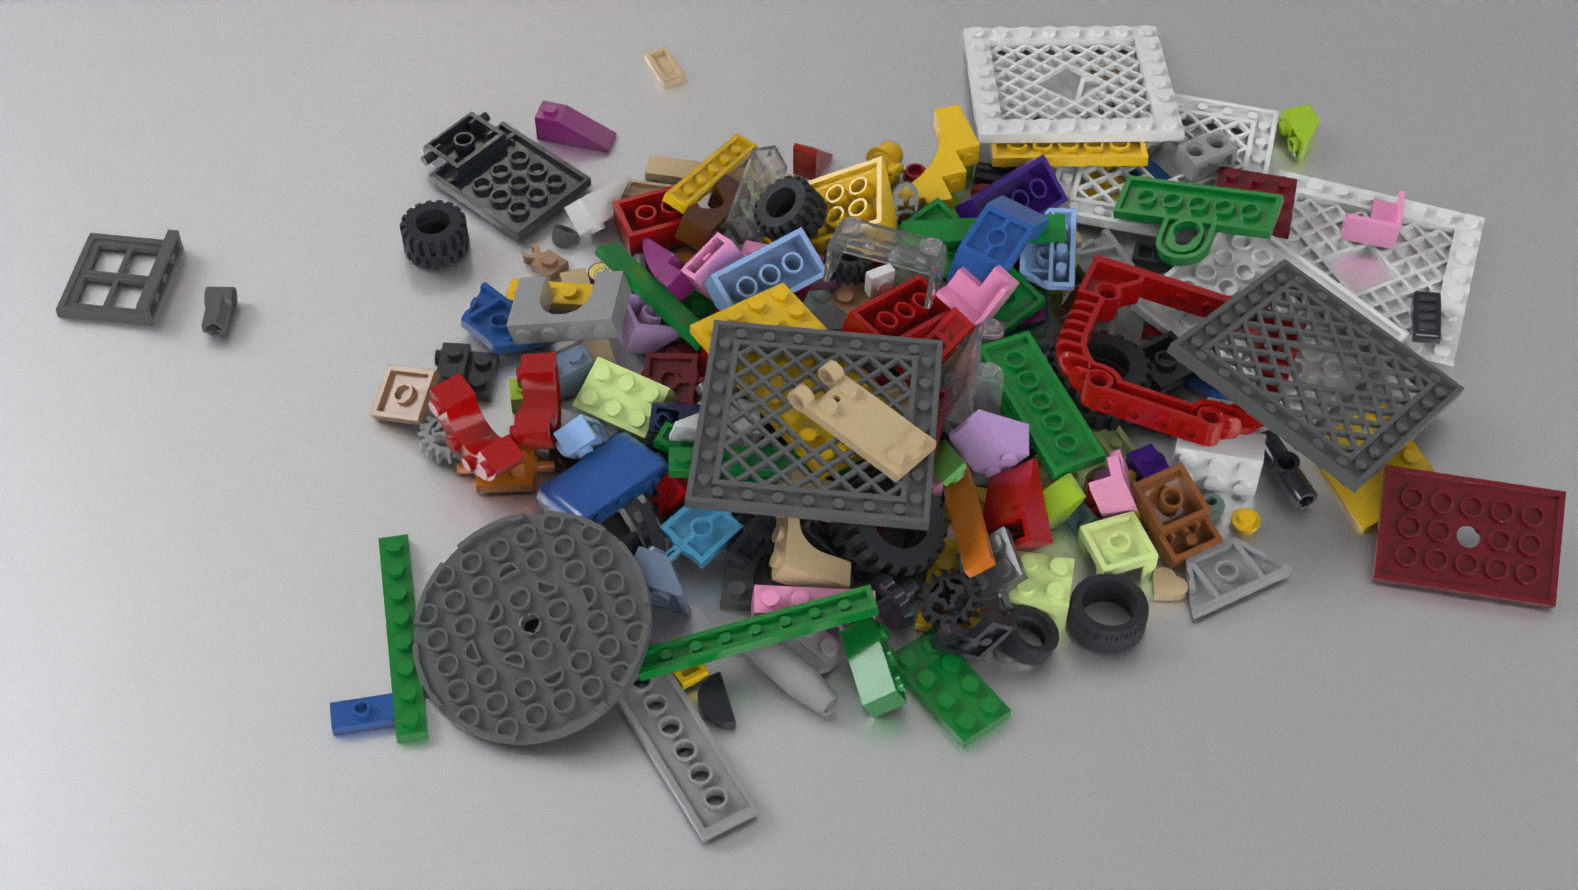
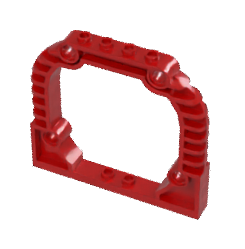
M1095 254L1079 287L1076 300L1059 333L1055 348L1058 366L1062 374L1069 378L1070 385L1081 393V403L1090 409L1207 447L1216 445L1220 439H1235L1239 434L1250 435L1258 431L1259 428L1264 427L1262 423L1248 415L1235 403L1227 405L1213 400H1199L1191 403L1124 381L1115 369L1095 362L1092 359L1087 346L1099 321L1114 320L1118 308L1137 304L1139 298L1202 318H1206L1232 298L1228 295ZM1263 317L1264 323L1275 325L1274 319ZM1281 320L1283 326L1293 328L1291 321ZM1299 323L1301 329L1305 330L1307 324ZM1249 328L1250 334L1261 336L1259 329ZM1267 331L1269 337L1280 339L1278 332ZM1286 334L1287 340L1298 341L1296 335ZM1253 342L1254 348L1266 350L1264 343ZM1271 345L1273 351L1284 353L1282 346ZM1290 347L1293 359L1295 361L1298 349ZM1257 356L1260 363L1270 364L1268 357ZM1276 359L1277 365L1289 367L1287 360ZM1261 370L1263 377L1274 378L1272 371ZM1280 373L1282 380H1288L1290 374ZM1266 384L1268 391L1279 393L1277 386Z

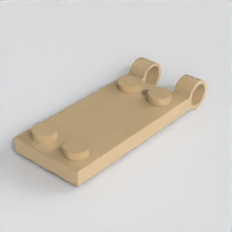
M829 360L818 369L820 380L827 387L832 388L820 399H815L813 392L804 384H799L788 393V400L793 408L804 413L894 482L900 480L936 448L937 441L845 375L843 368L834 360Z

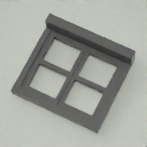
M168 229L164 240L90 233L56 307L58 317L152 326L184 250L179 231ZM100 249L126 251L117 273L91 270ZM134 252L158 254L149 276L125 274ZM86 281L112 283L103 306L77 303ZM120 284L144 286L136 309L111 307Z

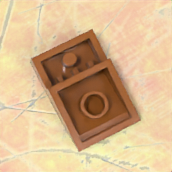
M1182 462L1131 485L1145 528L1165 567L1172 570L1185 564V559L1224 541L1209 517L1212 510Z

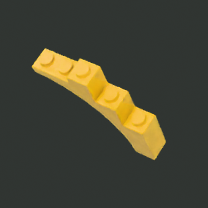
M959 104L934 109L933 129L938 140V151L930 166L920 177L912 182L918 191V211L936 198L942 200L952 210L953 198L950 193L965 190L967 172L965 167L979 163L980 144ZM904 187L903 192L898 193V196L903 198V206L898 205V210L902 208L913 210L914 205L908 206V197L913 196V192H910L908 187ZM904 213L900 215L898 221L908 219L912 215Z

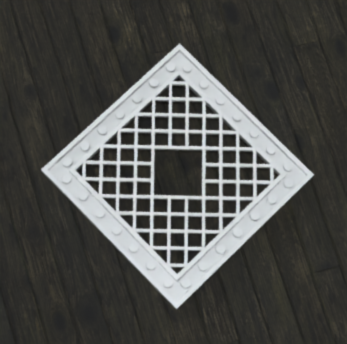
M1072 25L1068 27L1044 26L1043 28H1030L1028 26H1021L1019 28H1006L1003 26L981 28L975 26L963 28V42L979 143L1184 141L1185 132L1156 26L1141 25L1139 27H1127L1125 25H1117L1115 27H1103L1094 25L1092 27H1078ZM1099 49V50H1101V51H1103V52H1105V53L1102 54V55H1099V54L1095 53L1094 51H1096V50ZM1123 49L1128 51L1129 53L1124 55L1118 51ZM1002 50L1008 54L1002 56L997 54V52ZM1026 50L1031 52L1032 54L1027 56L1022 54L1021 52ZM1051 50L1053 52H1056V54L1049 55L1045 52ZM1076 50L1080 52V54L1074 55L1070 53V51ZM1039 56L1046 60L1039 62L1035 60V58ZM1064 56L1070 60L1064 62L1059 58ZM1089 56L1094 60L1089 62L1083 58ZM1114 56L1118 58V60L1112 61L1108 59V57ZM1016 57L1021 60L1018 62H1014L1010 59ZM1077 62L1084 66H1082L1081 68H1077L1073 66V64ZM1100 62H1102V63H1104V64H1106V65H1108V66H1106L1105 68H1102V67L1098 66L1097 64H1099ZM1124 62H1127V63L1131 64L1132 66L1128 68V67H1125V66H1123V65H1121V64H1123ZM1002 63H1004V64H1006V65H1008V66H1010V67L1004 69V68L1000 67L999 65H1001ZM1026 63H1029V64L1033 65L1034 67H1032L1031 69H1029V68H1027V67H1025V66H1023V65H1025ZM1050 63H1054L1058 65V67L1054 69L1048 65ZM1017 69L1023 73L1021 75H1016L1012 72ZM1040 69H1042V70H1044V71H1046V72H1048V73H1046L1045 75H1042V74L1038 73L1037 71H1039ZM1067 69L1100 86L1073 102L1040 86V84ZM1092 69L1097 73L1092 75L1086 71ZM1117 69L1122 72L1119 74H1115L1111 72V70ZM1103 75H1105V76H1107V77H1109V78H1111V79L1108 80V81H1105V80L1101 79L1100 77H1102ZM1130 75L1132 77H1135L1136 79L1131 81L1124 77ZM1006 76L1008 78H1011L1012 80L1006 82L1001 78ZM1032 76L1037 80L1031 82L1026 78ZM1116 82H1120L1125 86L1120 88L1114 84ZM1017 83H1021L1025 85V87L1020 89L1014 85H1016ZM1108 88L1114 92L1112 94H1108L1103 92V90ZM1131 88H1133V89H1135V90H1137V91H1139V92L1136 93V94H1133V93L1129 92L1128 90L1131 89ZM1008 89L1014 93L1009 96L1003 92ZM1034 89L1040 93L1033 95L1028 91ZM1097 95L1103 99L1101 101H1097L1092 97ZM1120 95H1123V96L1127 97L1128 99L1125 100V101H1122V100L1118 99L1117 97L1120 96ZM1020 96H1023V97L1027 98L1028 100H1026L1025 102H1022V101L1018 100L1017 98L1020 97ZM1048 96L1053 100L1047 102L1041 98ZM1061 102L1067 106L1062 109L1056 106V104ZM1084 102H1086V103L1091 104V105H1093V106H1091V107H1089V108H1086V107L1082 106L1081 104L1084 103ZM1112 102L1117 106L1112 108L1107 106L1106 104ZM1133 102H1138L1142 104V106L1137 108L1131 104ZM1012 103L1017 107L1010 109L1005 105ZM1033 103H1037L1041 105V107L1036 109L1030 105H1032ZM1125 108L1131 111V113L1126 115L1120 111ZM1024 109L1030 112V114L1025 116L1019 112ZM1050 109L1056 113L1051 116L1044 112ZM1075 109L1077 111H1080L1081 113L1075 115L1070 113V111ZM1098 109H1101V110L1105 111L1106 113L1103 114V115H1100V114H1098V113H1096V112H1094V111H1096V110H1098ZM1113 115L1118 117L1114 119H1109ZM1138 115L1142 116L1139 119H1135V117ZM1062 116L1066 117V118H1064V119H1062V120H1059V119H1058V118H1060V117H1062ZM1086 116L1092 117V118H1089V119H1083V118H1085ZM1010 117H1015V118H1017V119L1007 120V119H1009Z
M1081 77L1075 101L1100 85ZM1119 83L1114 84L1120 88L1125 86L1124 84ZM1108 88L1103 90V92L1108 94H1112L1114 92ZM1131 88V89L1128 90L1129 92H1131V93H1133V94H1136V93L1139 92V91H1137V90H1135V89H1133V88ZM1174 93L1181 120L1193 122V124L1186 127L1183 125L1185 135L1190 139L1186 142L1221 130L1240 148L1237 151L1235 161L1237 166L1233 168L1268 174L1279 111ZM1097 95L1092 97L1097 101H1101L1103 99ZM1120 95V96L1117 97L1118 99H1120V100H1122V101H1125V100L1128 99L1127 97H1125V96H1123V95ZM1084 102V103L1081 104L1082 106H1084V107H1086V108H1089V107L1093 106V105L1088 104V103H1086V102ZM1109 102V103L1106 104L1107 106H1110V107H1116V106H1117L1116 104H1114V103H1112V102ZM1133 102L1131 104L1137 108L1142 106V104L1138 102ZM1124 108L1120 112L1128 115L1131 111ZM1075 109L1072 110V114L1078 115L1081 113ZM1098 109V110L1094 111V112H1096V113H1098L1099 111H1100L1102 114H1105V113H1106L1105 111H1103V110H1101V109ZM1113 115L1109 119H1114L1117 117ZM1086 116V117L1083 118V119H1089V118H1092V117ZM1205 125H1216L1218 128L1210 131ZM1199 128L1204 134L1196 137L1190 131ZM1230 129H1241L1243 133L1235 135ZM1248 137L1246 146L1241 140ZM1165 141L1147 142L1145 143L1146 148L1149 149V147L1153 145L1156 146ZM1171 141L1176 147L1182 144L1180 141ZM1245 154L1244 162L1238 156ZM1061 166L1056 169L1055 176L1068 198V201L1057 208L1077 209L1076 223L1157 237L1161 227L1160 224L1115 219L1113 210L1117 201L1115 202L1109 196L1116 192L1120 194L1125 182L1118 184L1113 178L1123 175L1127 179L1128 175H1130L1128 172L1134 169H1138L1143 174L1139 177L1154 178L1143 166H1114L1117 170L1109 174L1102 166H1089L1085 169L1076 166ZM1097 170L1102 177L1093 180L1088 173ZM1180 174L1168 180L1179 182L1186 179V177ZM1218 174L1202 181L1194 182V184H1216ZM1083 177L1087 181V183L1080 185L1081 179ZM1108 181L1113 187L1104 191L1099 184ZM1093 187L1098 194L1089 197L1084 190ZM1194 229L1180 230L1175 235L1176 241L1190 243L1192 238L1196 237L1199 232Z
M1279 170L1277 176L1297 179L1293 214L1296 211L1300 218L1291 221L1290 229L1295 234L1288 239H1277L1300 256L1311 252L1316 260L1310 261L1311 264L1314 266L1321 264L1327 271L1324 272L1329 277L1332 276L1336 282L1358 298L1369 295L1375 302L1369 306L1374 309L1380 308L1386 314L1385 317L1408 333L1407 340L1403 343L1440 371L1451 374L1485 218L1404 199L1402 225L1406 226L1401 227L1398 235L1404 241L1403 243L1395 245L1394 249L1387 248L1379 251L1374 245L1364 243L1353 245L1351 241L1341 239L1342 231L1337 227L1343 224L1344 211L1370 218L1374 199L1395 203L1397 197ZM1311 205L1316 212L1306 215L1301 208ZM1336 211L1341 218L1332 221L1327 214ZM1321 217L1326 224L1317 227L1312 219ZM1305 222L1310 227V230L1301 232L1296 225ZM1331 228L1337 236L1327 239L1322 231ZM1413 229L1419 237L1410 239L1404 232ZM1316 234L1321 242L1312 245L1306 237ZM1440 236L1446 243L1437 246L1431 238ZM1300 240L1306 247L1296 250L1291 243ZM1342 241L1347 248L1338 251L1333 243ZM1424 241L1430 249L1421 252L1415 244ZM1326 246L1332 254L1323 257L1317 249ZM1368 247L1395 279L1355 294L1329 265L1328 261ZM1409 247L1415 255L1406 258L1400 250ZM1450 248L1448 257L1442 250ZM1394 253L1399 258V261L1390 263L1385 256ZM1435 253L1442 261L1432 264L1426 256ZM1420 259L1426 267L1417 270L1411 262ZM1405 265L1411 273L1402 276L1395 268ZM1446 266L1443 276L1438 268ZM1431 271L1437 279L1428 282L1422 274ZM1416 277L1422 285L1412 288L1407 280ZM1400 283L1406 291L1397 294L1391 286ZM1442 284L1440 290V344L1413 342L1409 332L1411 330V323L1404 326L1398 319L1406 314L1411 319V309L1402 299L1413 296L1415 291L1427 290L1428 292L1438 293L1433 287ZM1385 289L1391 297L1381 300L1376 292ZM1396 302L1402 310L1392 313L1386 305Z

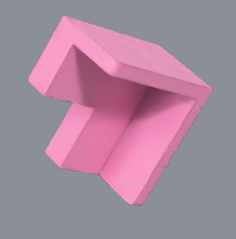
M1399 191L1395 203L1374 199L1370 218L1345 213L1341 239L1394 249L1402 225L1405 191Z
M1000 265L992 270L983 283L963 266L946 286L937 291L936 296L951 310L955 306L976 326L974 330L977 331L991 321L1020 283Z
M1120 449L1109 452L1110 457L1107 458L1109 468L1095 471L1093 473L1094 481L1089 483V489L1103 519L1130 511H1138L1131 488L1132 483L1128 466Z

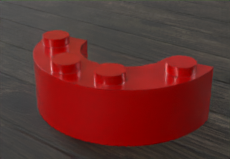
M556 352L522 354L521 366L516 367L517 383L522 385L523 406H519V413H515L514 425L509 427V436L521 451L557 448L555 443L558 441L553 433L561 428L562 416Z
M460 373L430 388L432 400L429 401V407L432 413L438 417L447 435L445 437L447 446L452 452L457 451L467 472H474L482 479L492 481L523 463L525 454L509 434L500 437L490 427L479 408L476 393Z

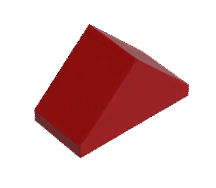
M794 143L793 174L809 180L818 178L831 161L833 154L811 146Z

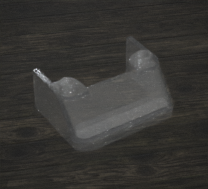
M848 217L840 221L828 243L823 281L829 282L843 253L885 264L890 263L892 266L930 275L924 308L930 309L947 272L949 262L947 248L937 238H928L863 221L857 217Z

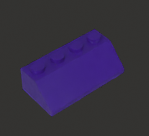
M1043 154L1022 164L954 208L960 218H978L987 203L1003 195L1044 215V212L1049 208L1059 207L1068 201V198Z

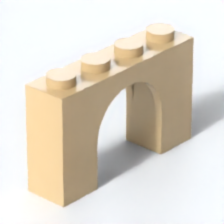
M798 469L786 475L794 484L805 478ZM817 478L825 487L833 482L825 478L822 480ZM781 479L778 481L777 485L787 486ZM811 482L804 486L807 488H816ZM840 485L833 490L843 491L844 487ZM774 516L777 518V522L772 535V542L775 545L770 559V567H772L771 580L793 587L848 589L850 587V561L823 553L814 548L804 537L800 528L799 518Z

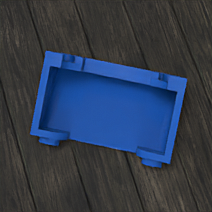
M626 432L615 433L605 444L559 476L541 484L536 498L537 505L543 512L560 511L576 514L602 525L603 521L643 493L650 497L653 494V490H655L659 494L655 487L669 471V464L662 456Z

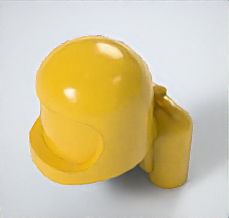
M885 141L880 146L872 147L866 155V160L869 161L880 156L884 158L891 187L899 180V175L904 172V164H901L903 151L896 142Z

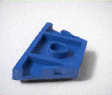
M486 282L481 284L480 293L477 298L474 297L472 299L470 308L461 317V327L497 355L555 344V342L515 345L506 326L513 302Z

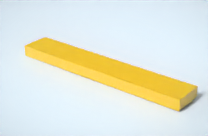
M736 133L667 191L662 201L685 214L711 192L715 184L725 174L730 175L756 152L758 146L739 133Z

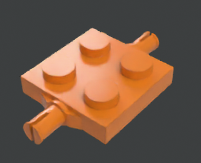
M536 450L522 451L525 454L523 463L492 481H486L474 472H467L462 463H457V474H475L477 493L534 492L535 479L538 476V472H555L556 467L555 460L538 461Z

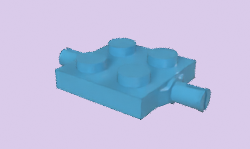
M685 506L660 526L661 534L673 545L665 552L670 563L680 555L690 558L701 569L744 531V526L733 518L731 512L685 508Z

